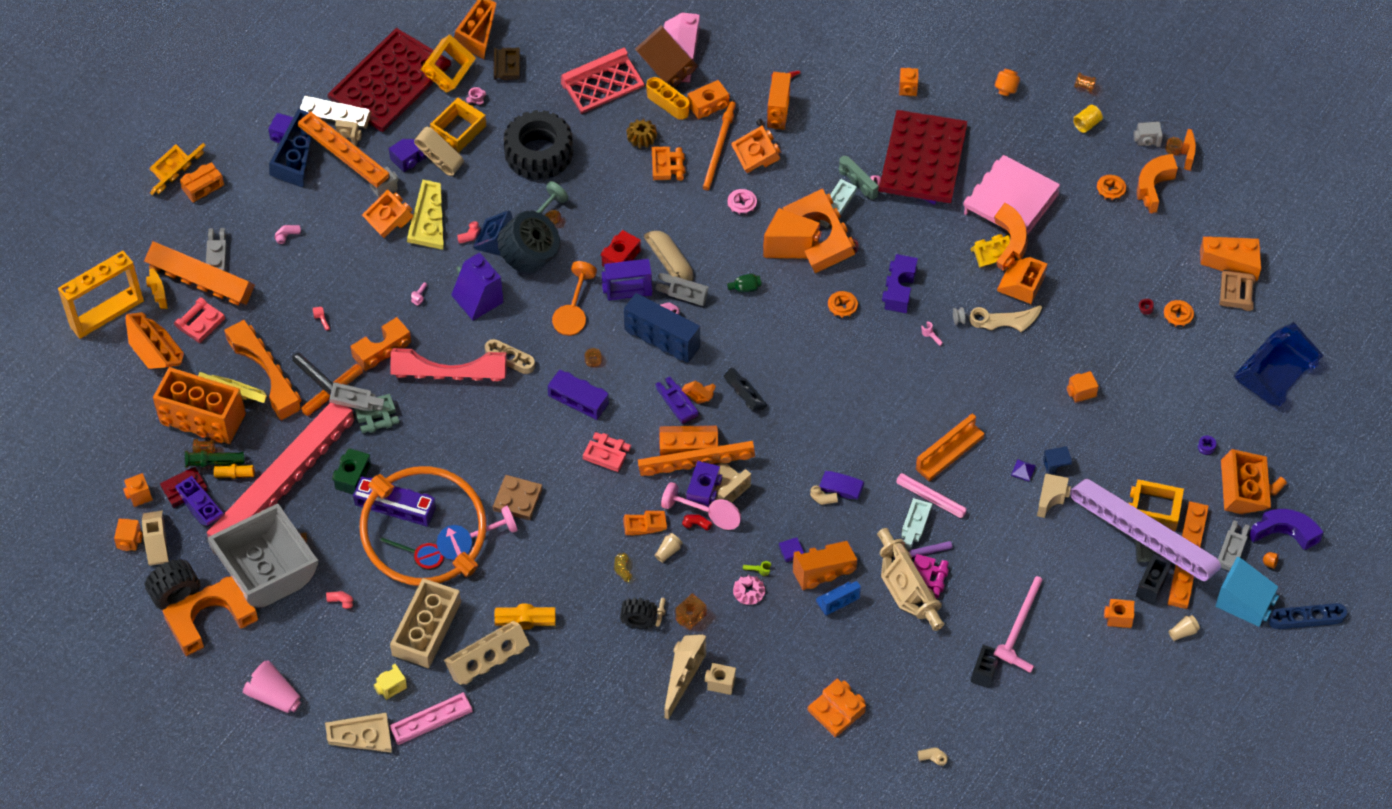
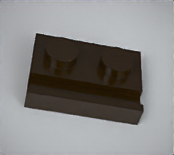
M494 48V80L502 78V80H520V48H502V50Z

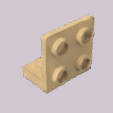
M720 463L717 466H720V474L723 475L721 485L716 487V500L722 499L732 503L751 486V473L745 469L740 474L728 464Z

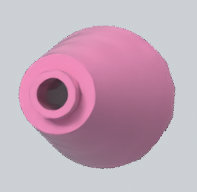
M268 660L258 666L251 675L253 678L250 683L247 681L243 688L245 695L287 713L295 712L301 704L299 701L300 695Z

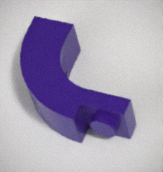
M1275 509L1265 512L1262 520L1256 522L1251 527L1249 538L1254 543L1273 533H1285L1292 536L1302 549L1306 550L1320 543L1324 532L1316 522L1303 513L1290 509Z

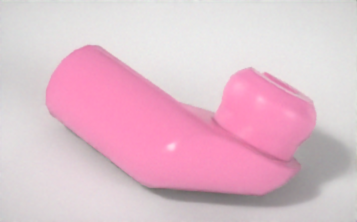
M300 225L282 226L275 233L276 242L284 244L289 234H300Z

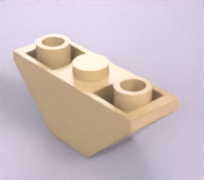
M163 510L144 513L142 528L149 566L169 562Z

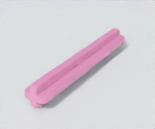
M903 473L898 476L897 484L959 518H963L966 514L967 509Z

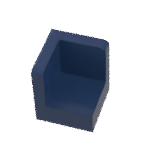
M1067 446L1044 451L1043 463L1047 474L1056 475L1057 467L1072 464Z

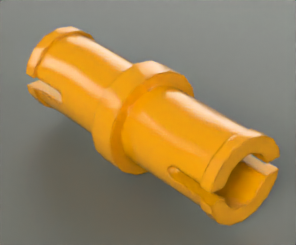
M232 464L231 466H214L215 478L237 479V477L255 476L254 465L237 466V464Z

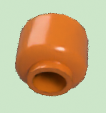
M1005 68L1004 71L998 73L995 87L999 89L998 93L1009 96V93H1016L1020 83L1018 72Z

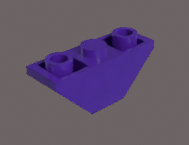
M192 476L175 486L187 508L200 524L208 526L224 515Z

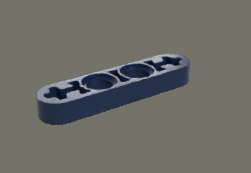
M1339 603L1274 609L1270 613L1268 622L1274 629L1339 624L1345 620L1347 609ZM1320 612L1323 618L1316 619L1312 613ZM1296 613L1302 615L1303 620L1296 621L1292 617V615ZM1275 616H1278L1279 619H1282L1281 622H1278V620L1275 619Z

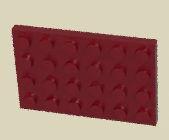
M395 28L327 94L328 99L336 103L370 110L372 113L368 124L384 132L434 83L421 70L434 50L400 29ZM440 55L435 65L445 72L451 66V60Z
M896 110L879 192L951 203L967 121Z

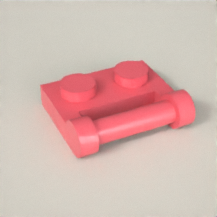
M200 297L196 304L181 319L178 318L174 322V325L186 335L201 343L225 319V316ZM201 309L204 310L189 326L186 325Z

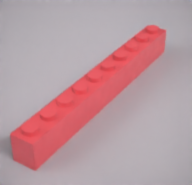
M330 403L207 531V536L210 537L277 504L278 500L290 491L291 486L303 477L306 470L313 467L316 460L327 452L329 446L340 438L341 433L346 428L351 427L354 421L352 409L347 406Z

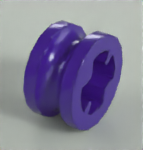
M1208 435L1201 437L1198 444L1199 452L1204 455L1212 454L1216 447V440Z

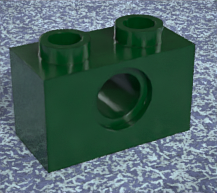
M348 448L346 453L340 458V466L338 470L334 471L332 481H334L335 490L353 495L361 477H366L371 467L370 454Z

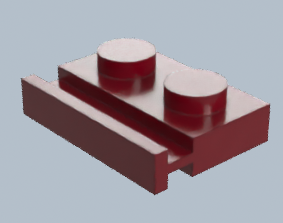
M195 466L160 483L162 491L173 508L184 503L175 486L190 476L196 480L205 492L208 491Z

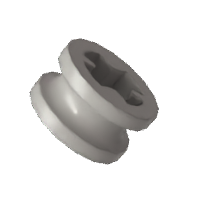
M960 307L959 310L953 308L955 325H958L959 322L965 324L963 307Z

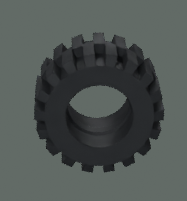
M178 559L158 566L146 578L144 585L156 608L164 610L170 604H176L187 596L196 594L200 589L201 582L190 563L186 560Z

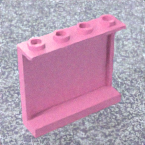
M1003 155L1000 160L994 162L992 170L984 175L982 183L975 186L973 194L965 199L963 204L965 206L964 214L967 215L971 210L995 223V214L1006 202L1021 215L1028 235L1057 198L1060 184Z

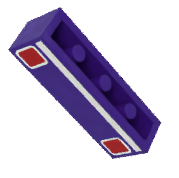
M361 477L353 494L355 506L364 507L368 496L372 492L368 484L373 478ZM392 484L394 486L392 493L383 500L378 496L371 507L372 511L428 527L435 512L436 503L435 498L429 494H420L409 488L403 489Z

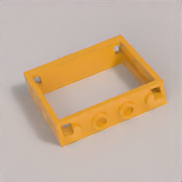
M124 251L117 253L58 287L69 326L79 339L144 302L134 264ZM122 272H126L129 288L78 317L74 300Z

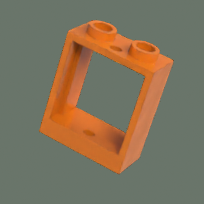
M773 72L768 100L767 128L785 130L790 100V73Z

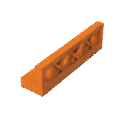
M973 413L917 457L916 470L930 482L984 438L985 433L975 425L976 416Z

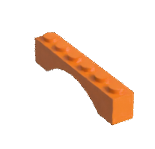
M242 320L225 329L226 340L234 352L252 359L268 374L271 380L269 395L271 407L279 419L283 420L300 411L299 402H301L299 394L292 391L289 379H284L282 376L283 372L278 364L275 366L273 356L269 351H265L261 338H256V332L252 325L248 326L246 321Z

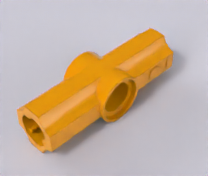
M524 603L518 605L517 608H495V626H505L515 621L521 625L523 630H528L534 626H555L556 624L555 607H534L531 604Z

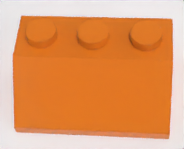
M660 426V456L718 446L717 426Z
M1231 449L1221 459L1224 510L1246 514L1269 509L1271 503L1267 457Z

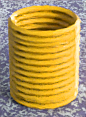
M1089 105L1073 118V122L1079 131L1086 133L1102 121L1103 116L1097 106Z

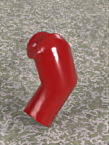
M687 514L683 517L684 520L682 521V525L686 528H691L692 524H697L708 531L712 526L711 521L699 514Z

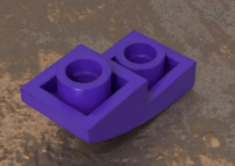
M825 471L819 487H821V491L839 493L842 498L859 500L865 483L848 475Z

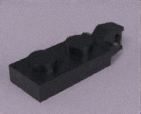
M729 368L724 378L727 383L732 384L735 388L734 391L746 401V406L752 410H764L768 404L746 378H742L735 368Z

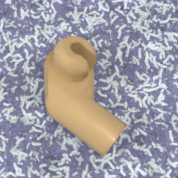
M817 485L811 488L810 495L819 504L825 505L838 502L837 493L825 494L821 491V487Z
M938 748L917 751L919 761L930 759L938 765H945L948 761L947 755Z

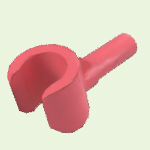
M313 308L314 319L321 318L325 330H330L323 308Z

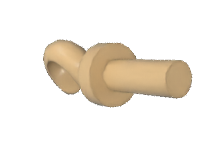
M661 598L657 610L656 627L660 626L662 615L666 613L664 610L665 598Z

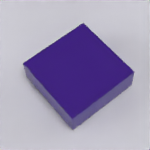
M797 537L779 543V548L785 562L792 561L796 551H799L801 554L804 553Z

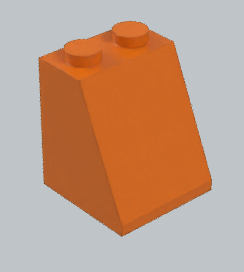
M778 208L764 234L763 257L807 258L804 251L821 243L819 242L821 231H819L820 223Z

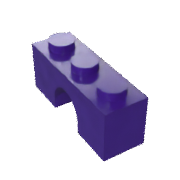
M896 254L895 260L890 262L889 272L892 273L891 276L887 275L885 286L888 287V290H884L882 302H885V310L907 314L911 288L904 287L901 283H914L918 258Z

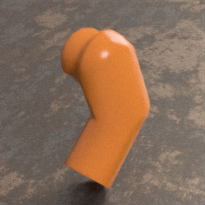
M1279 477L1274 484H1269L1270 495H1277L1287 484V481Z

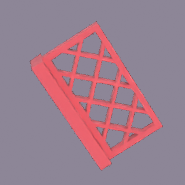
M625 48L561 75L562 87L568 91L581 114L644 87V83L629 60ZM626 63L629 69L628 72L618 70V67ZM609 71L614 74L612 79L603 77V73ZM616 74L626 76L624 83L614 80ZM628 77L636 79L637 84H627ZM590 78L597 79L598 82L596 86H594L591 84H587V80ZM600 81L610 83L609 88L598 87ZM612 84L621 86V91H611ZM579 85L582 86V89L579 93L573 91L571 87ZM584 88L593 89V96L583 94ZM597 91L606 93V97L603 99L596 98L595 95ZM581 98L591 100L590 104L582 107L580 103Z

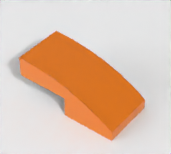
M1191 129L1187 131L1181 154L1187 155L1184 169L1191 171L1195 155V138Z
M645 511L644 515H624L623 518L625 535H643L667 529L665 511Z

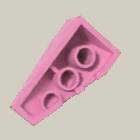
M681 13L666 21L664 28L694 60L700 29V15ZM691 74L688 75L682 82L690 83Z

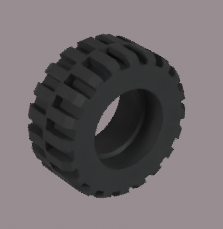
M533 110L532 113L525 112L523 116L514 118V122L511 121L507 129H505L503 138L505 159L508 162V166L516 174H522L527 179L531 177L533 180H539V178H544L545 180L549 179L550 176H557L559 171L563 172L570 164L571 157L573 156L571 128L557 114H549V111L545 110L543 112H538V110ZM537 139L547 140L553 144L551 147L541 151H534L524 147L528 142Z

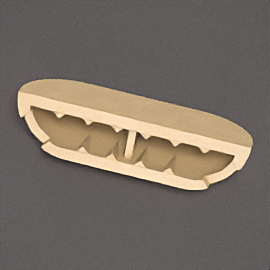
M650 231L644 234V239L671 276L692 281V268L669 235L662 231Z

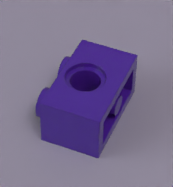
M697 461L686 493V499L709 507L711 502L716 500V487L720 486L723 475L720 474V466Z

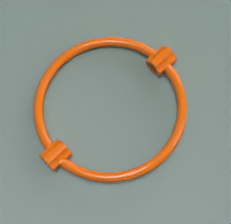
M431 466L406 468L391 474L387 478L381 474L376 475L368 484L372 492L364 504L360 517L361 541L372 563L385 575L398 582L415 586L420 585L423 578L402 575L386 566L378 558L369 540L368 518L376 498L379 496L383 500L394 490L393 482L411 475L432 474L451 480L469 495L477 511L479 527L475 545L469 555L465 552L460 553L452 563L455 567L453 570L439 576L424 579L440 584L455 578L461 573L466 578L471 576L478 568V564L474 560L483 546L487 526L484 507L474 489L458 475L448 470Z

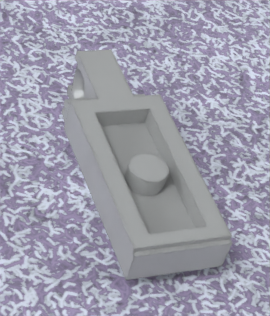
M334 382L329 402L364 411H372V409L382 411L384 399L375 397V394L369 390Z

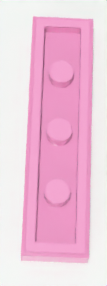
M463 692L390 725L389 728L397 744L400 745L473 711Z

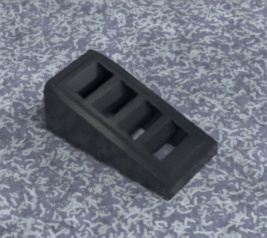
M986 645L982 646L971 676V683L986 688L990 687L1000 659L994 655L995 648Z

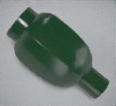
M755 274L742 275L737 277L734 282L727 283L728 291L736 289L738 292H751L762 286L760 275L756 276Z

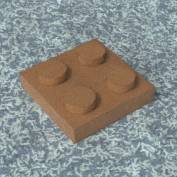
M505 475L494 502L493 511L502 513V508L508 506L512 516L530 521L543 489L542 484Z

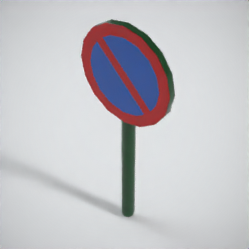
M381 538V541L414 553L416 564L423 569H435L443 562L444 556L441 555L436 544L425 543L415 550Z

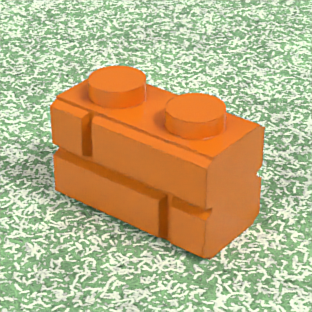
M212 162L207 165H201L198 170L191 174L187 173L180 179L182 190L192 203L224 186L223 176Z

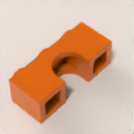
M397 317L382 326L383 338L385 339L382 342L373 343L367 337H364L350 346L352 357L364 371L374 368L379 362L390 358L393 348L403 349L412 342L410 331Z

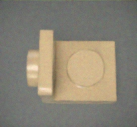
M336 120V131L344 138H351L352 144L357 146V142L362 137V130H359L358 122Z

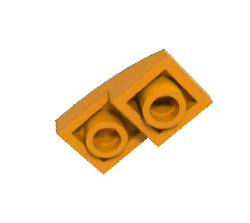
M153 268L149 269V276L146 277L147 287H151L155 302H159L160 309H168L162 281Z

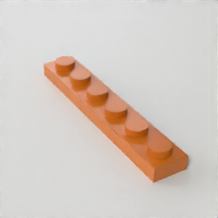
M309 112L298 122V126L376 188L390 177L388 171L313 112Z
M753 441L638 459L640 476H652L662 472L670 473L681 469L689 470L696 467L697 461L717 464L729 463L735 460H748L755 457Z
M1189 501L1182 537L1200 547L1209 506ZM1177 565L1175 566L1167 605L1187 609L1194 575Z

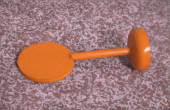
M573 262L571 270L573 274L579 277L572 303L571 305L559 307L553 314L552 324L554 329L562 335L572 336L578 334L585 326V314L576 306L583 280L592 279L597 273L596 267L587 262Z

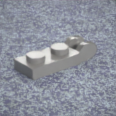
M220 228V240H214V229H209L206 264L225 271L227 247L225 228Z
M664 273L659 274L658 278L671 284L670 287L657 284L656 290L666 293L668 296L701 306L705 305L709 290L708 286Z
M1233 521L1230 531L1228 530L1218 557L1221 568L1229 571L1236 558H1240L1247 540L1246 535L1250 527L1245 524L1242 535L1235 533L1238 526L1237 521Z

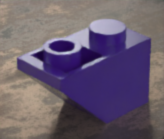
M402 139L389 148L390 160L403 172L413 168L418 162L427 158L415 145V139Z

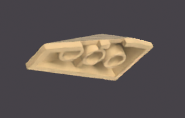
M705 635L684 636L682 641H678L675 645V655L665 704L666 719L670 718L706 656Z

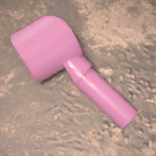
M424 282L417 292L414 291L411 294V302L417 306L424 300L421 294L427 287V283Z
M927 322L928 329L921 326L923 336H930L939 346L943 344L933 332L931 322Z

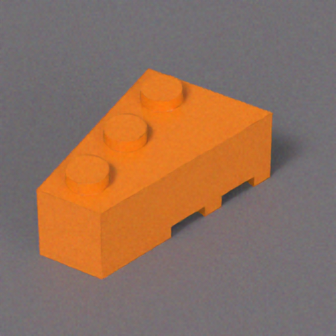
M477 0L454 34V38L463 47L482 59L485 57L495 16L496 2L492 0Z
M1203 237L1200 247L1201 265L1220 271L1228 270L1252 274L1255 276V281L1258 282L1261 271L1259 239Z
M848 541L826 545V549L822 550L810 548L808 553L794 552L793 573L802 590L813 589L823 582H831L838 576L851 574L857 569V558Z

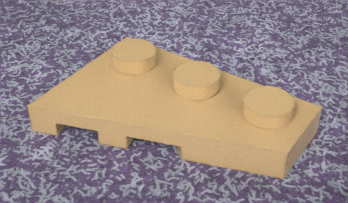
M386 713L325 723L328 745L392 753Z

